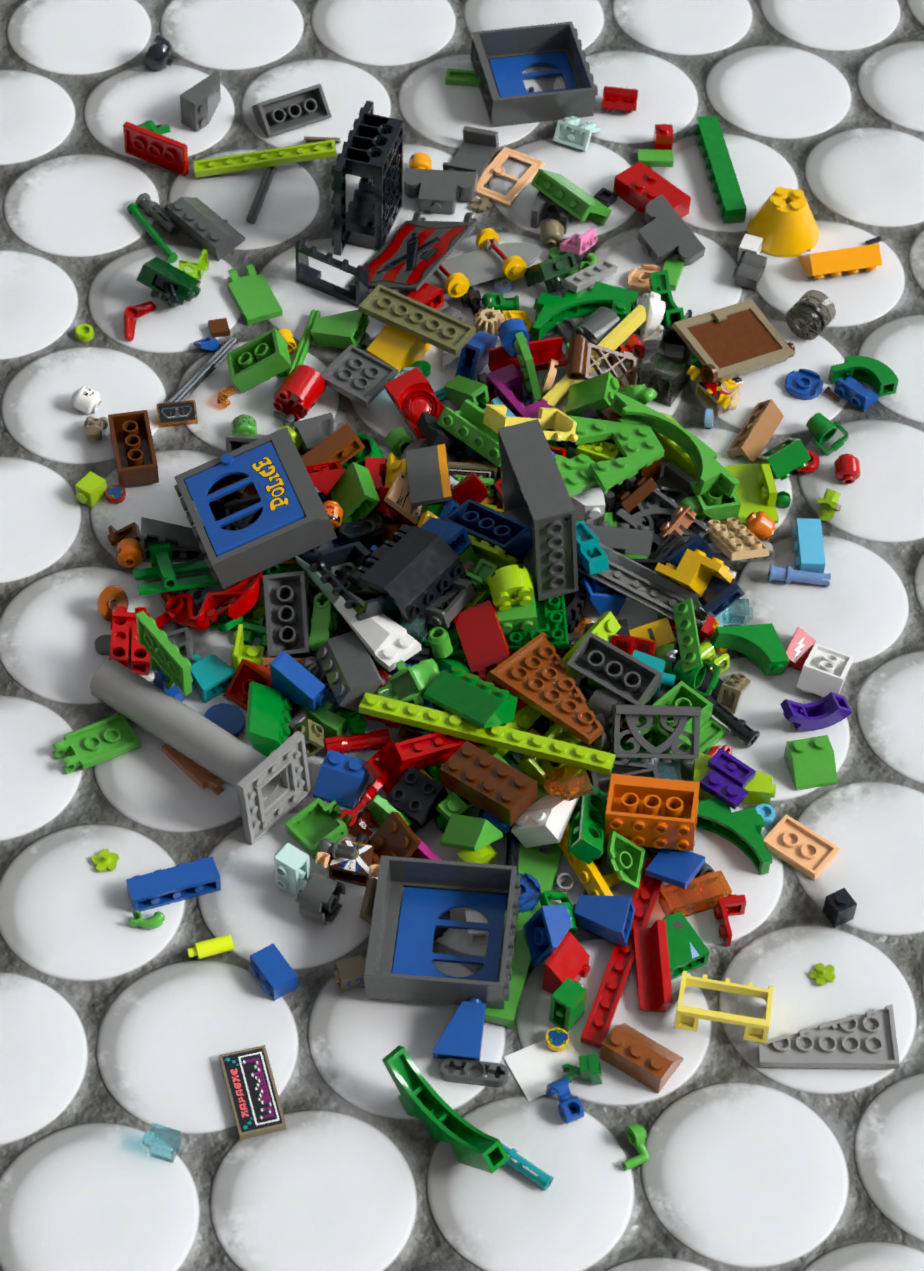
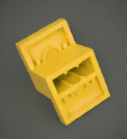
M687 549L678 567L670 563L663 565L658 562L655 568L659 574L694 591L700 597H702L712 576L731 583L734 577L729 572L730 568L724 565L723 561L716 557L710 559L706 557L704 552L695 549V551Z

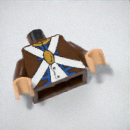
M358 834L355 841L348 839L342 841L343 845L356 848L357 855L354 860L341 857L335 859L332 857V854L318 852L315 864H323L324 868H327L329 865V878L366 887L369 879L378 877L380 858L374 853V846L368 844L369 838L366 835Z

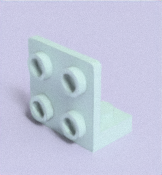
M575 116L565 117L558 120L553 141L587 151L591 134L600 131V127H597L596 123L591 121L581 122L580 118Z

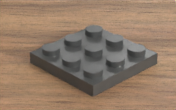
M351 344L321 373V376L325 380L326 386L367 407L384 390L383 385L398 376L399 370Z

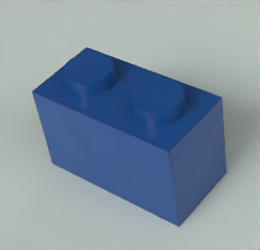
M274 943L250 955L249 971L251 975L259 979L266 995L270 994L274 1001L298 988L296 973Z

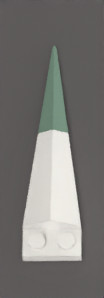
M298 556L295 557L298 565L331 601L373 658L386 670L392 671L397 667V662L401 660L405 662L422 650L421 644L410 636L405 628L384 614L358 621L355 618L357 612L353 608L347 609L344 606L346 601L341 595L334 596L332 593L334 588L329 583L323 584L320 581L322 575L318 571L312 572L309 569L310 564ZM351 593L364 607L365 601Z

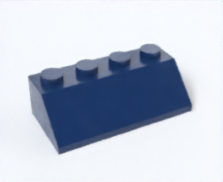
M471 499L466 500L442 519L443 521L464 526L468 535L486 541L492 546H498L507 553L518 557L533 547L530 526Z

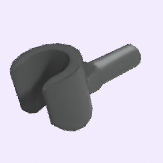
M274 411L273 415L283 420V426L294 427V415L289 414L286 416Z

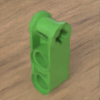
M323 592L318 593L314 598L311 633L309 636V647L312 652H318L327 639L335 637L337 629L338 610Z

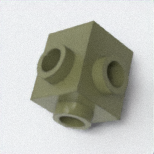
M306 719L293 728V734L297 731L304 734L308 757L313 756L325 747L324 730L320 724Z

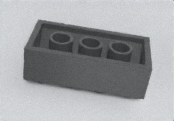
M321 83L252 106L257 124L268 138L332 117Z
M180 197L167 207L170 220L218 261L246 240L243 235L198 198Z
M304 571L263 575L268 657L276 658L282 650L292 658L314 657V652L309 647V636L311 633L309 576Z
M351 631L327 639L316 654L338 705L359 713V705L365 693L374 694L383 680L367 648L357 634Z
M590 631L566 664L569 668L632 705L646 704L659 688L662 680L661 672Z

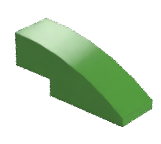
M325 702L322 707L312 712L295 703L299 712L302 709L309 714L310 720L323 727L325 737L344 736L346 733V719L333 713L332 704Z

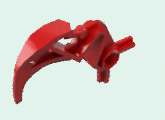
M262 572L246 578L221 592L206 593L199 614L197 604L190 593L175 596L172 591L163 592L164 594L161 595V598L166 603L164 608L166 612L154 619L157 627L161 629L173 621L174 623L203 631L208 628L211 621H217L219 616L225 613L237 620L256 604L263 583Z

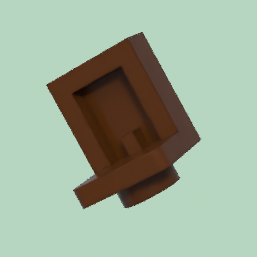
M135 522L118 531L112 525L108 527V539L112 546H117L118 542L125 538H132L141 542L139 526Z

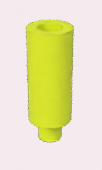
M228 934L194 943L195 947L187 949L189 958L197 956L198 959L232 951L234 950L231 935Z

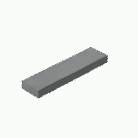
M603 259L563 279L561 286L577 293L595 284L596 281L599 282L616 273L617 266Z

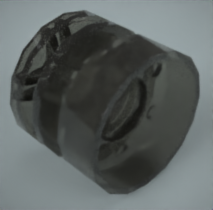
M817 290L807 291L786 313L787 325L797 337L803 340H813L835 318V305L826 294Z

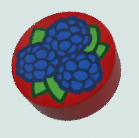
M111 485L105 491L106 500L109 503L119 504L126 498L125 489L121 485Z

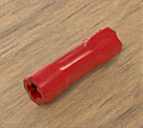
M382 729L351 736L325 737L324 748L326 755L329 749L342 754L365 749L377 750L382 749L390 742L388 729Z

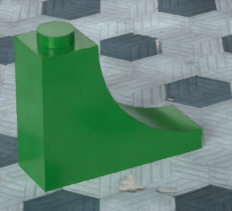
M772 623L716 627L710 641L713 647L728 648L749 657L760 667L765 676L784 674L790 661Z

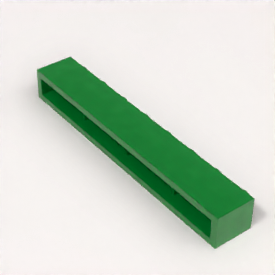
M717 116L696 117V124L693 125V134L696 135L697 146H700V157L704 159L703 165L704 169H707V179L711 181V192L715 194L714 201L715 205H718V215L722 217L724 224L745 222L747 208Z

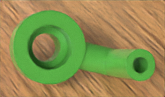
M636 1122L625 1126V1134L630 1145L636 1148L639 1155L622 1162L625 1171L641 1165L650 1159L644 1145L645 1138H647L646 1130Z

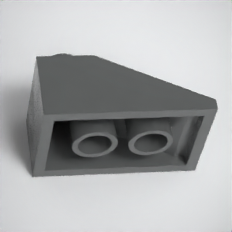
M214 72L180 95L181 123L195 132H198L210 123L221 101L220 72Z

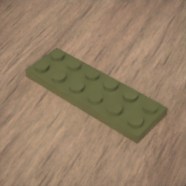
M380 284L358 306L359 312L455 356L476 334V327Z

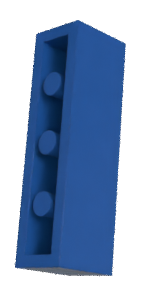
M213 857L201 858L194 862L178 864L175 867L159 869L152 873L136 875L126 879L127 892L133 911L137 910L140 912L221 890L220 875Z

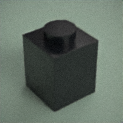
M842 888L826 896L822 912L836 928L854 918L857 903L848 891Z

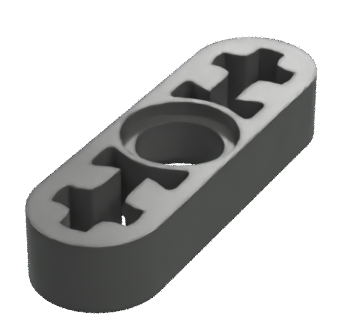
M447 1058L441 1063L440 1074L447 1082L502 1087L508 1081V1069L501 1063ZM449 1067H454L453 1073H448ZM461 1068H464V1075H461ZM476 1068L480 1070L481 1074L477 1077H472L468 1074V1071ZM485 1070L488 1071L487 1077H485ZM496 1072L500 1073V1078H495Z

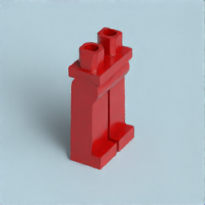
M116 606L115 611H112L109 660L114 659L128 667L129 638H131L129 669L138 675H149L150 655L138 642L136 614L144 611L148 617H150V614L147 613L145 607H137L135 612H126L127 608L125 606Z

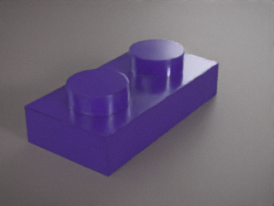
M722 748L708 761L707 765L710 769H715L742 788L756 774L754 769Z
M713 768L700 781V788L734 810L748 794L747 790Z

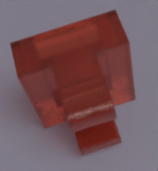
M366 808L356 815V823L350 827L348 833L353 837H356L358 834L370 837L373 832L368 827L372 829L377 825V822L371 817L373 812Z

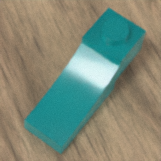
M583 520L577 521V553L581 559L582 566L590 575L609 570L608 555L600 547L599 538Z

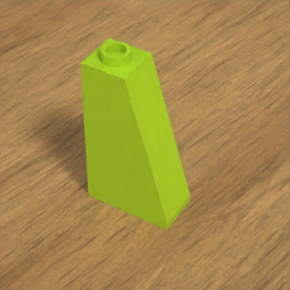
M699 752V759H694L692 782H700L712 770L707 765L713 756ZM756 771L755 777L744 787L748 794L741 803L753 805L770 804L771 797L775 798L776 785H772V776ZM699 787V800L716 798Z

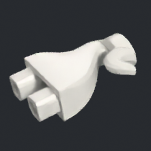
M650 292L647 301L640 303V305L645 307L646 321L639 326L640 341L644 345L645 350L649 351L655 350L660 346L664 326L660 325L664 317L666 307L665 302L661 301L660 294Z

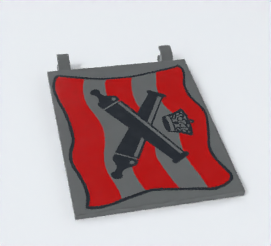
M416 211L412 221L406 220L368 262L369 289H375L380 284L392 290L418 291L475 227L477 219H472L474 212H467L463 222L426 221L425 217H421L423 211ZM356 276L348 284L349 288L352 285L356 286Z

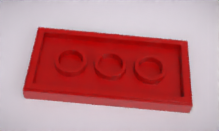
M127 121L123 124L125 153L184 176L189 173L186 144Z

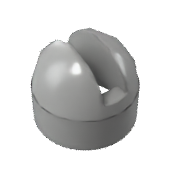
M568 873L559 874L555 882L557 889L560 892H568L574 885V878ZM566 881L569 882V884H567V885H565V886H561V885L564 884Z

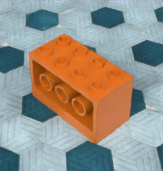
M611 774L605 813V843L609 842L610 832L615 831L636 846L693 851L700 782Z

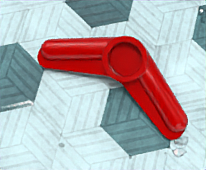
M152 301L128 306L124 310V337L127 340L132 341L134 339L136 320L156 309V305Z

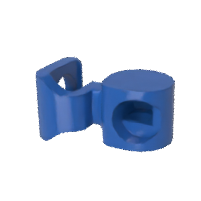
M568 1076L547 1084L546 1094L548 1096L558 1093L557 1100L560 1102L558 1104V1111L565 1124L584 1117V1109L577 1096H570Z

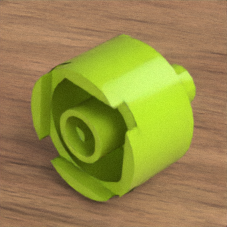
M508 565L495 570L493 577L491 575L488 576L487 582L493 603L499 607L500 611H507L512 605L520 604L521 606H526L532 602L531 598L534 595V589L527 567L523 566V569H521L518 565Z

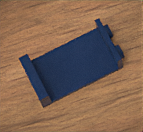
M697 534L690 537L680 549H675L666 560L673 566L678 567L687 549L692 551L698 549L704 552L706 557L710 559L718 557L707 542ZM712 576L702 597L698 601L703 606L704 611L715 618L745 593L734 578L731 583Z

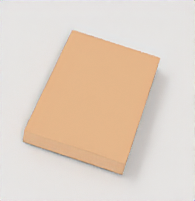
M787 814L763 838L766 850L812 880H815L840 851V848Z

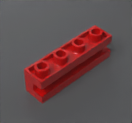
M435 732L394 743L392 760L399 775H402L410 766L421 770L446 763L466 741L479 748V744L482 743Z

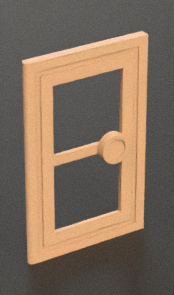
M504 147L485 169L477 184L476 194L509 207L535 177L538 169L545 165V162ZM508 157L531 165L520 179L506 174L505 168L501 166ZM494 173L517 182L506 196L483 187Z

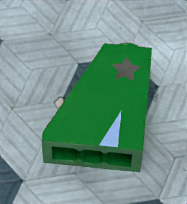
M681 911L665 916L662 920L666 921L671 980L682 976V971H687L688 973L706 965L709 950Z

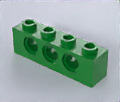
M585 781L578 788L581 791V795L570 818L568 852L585 863L590 864L594 859L600 858L604 851L603 841L605 837L604 826L607 794Z

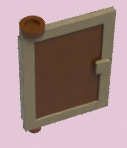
M752 299L677 321L672 325L703 365L700 375L706 384L726 381L784 362L795 354L793 343H787Z

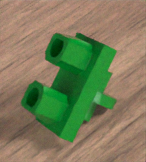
M262 614L260 619L253 618L252 623L241 621V624H243L244 644L253 645L255 637L261 638L259 646H265V649L268 650L266 616Z

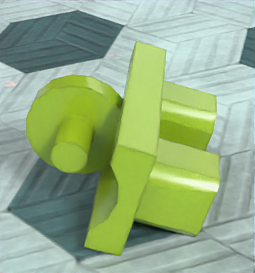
M826 488L824 497H818L817 503L821 504V506L818 508L817 514L821 520L830 521L835 516V509L840 511L842 505L838 504L841 493Z

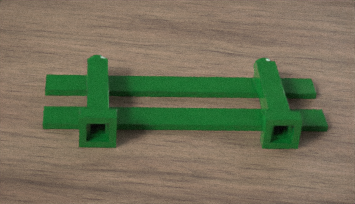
M170 543L149 545L152 567L133 570L135 581L160 577L162 580L159 582L137 584L139 595L221 584L220 581L215 582L212 574L176 579L175 575L210 570L205 560L172 565ZM298 563L275 565L262 571V575L303 571Z

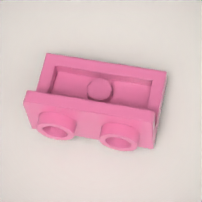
M592 227L582 235H572L560 243V251L566 253L573 251L574 255H581L595 245L597 241L596 228Z

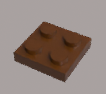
M392 811L368 841V844L374 846V853L379 858H381V855L410 858L421 842L400 814Z

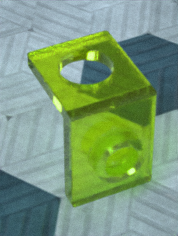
M203 249L198 263L179 261L180 270L200 280L204 271H207L209 267L208 254L205 249ZM183 267H191L193 269V272L188 273L184 270Z

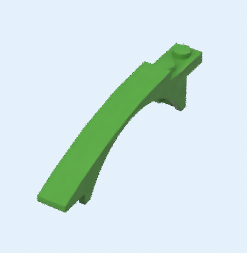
M619 392L614 394L610 408L622 417L618 422L650 426L653 431L668 437L688 454L697 472L698 483L696 493L698 495L714 487L721 490L728 498L736 495L740 481L716 461L718 454L665 415Z

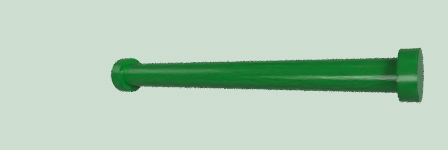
M131 203L127 207V211L134 215L166 255L167 261L169 263L176 262L178 259L177 254L169 249L140 213L138 206L135 203Z

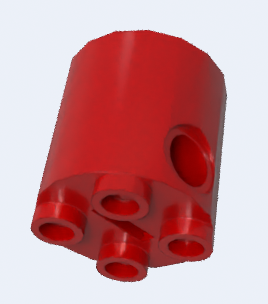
M297 365L274 393L273 407L278 411H282L287 416L289 414L294 415L295 419L293 421L295 422L303 419L325 392V380L315 369L306 365Z

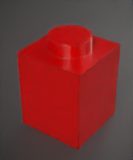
M655 124L654 149L672 150L674 138L673 125Z

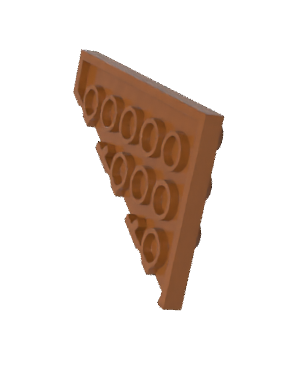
M540 633L490 671L489 678L587 745L602 735L603 727L596 720L594 712L589 710L586 705V699L580 689L576 687L574 679L569 677L565 664L560 656L556 654L554 646H551L548 642L546 633Z

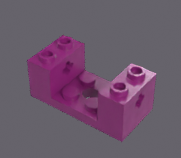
M513 363L486 374L488 395L494 398L498 397L516 417L538 418L539 407L553 408L544 399L524 407L521 402V395L523 393L522 381L524 377L521 370L517 369Z

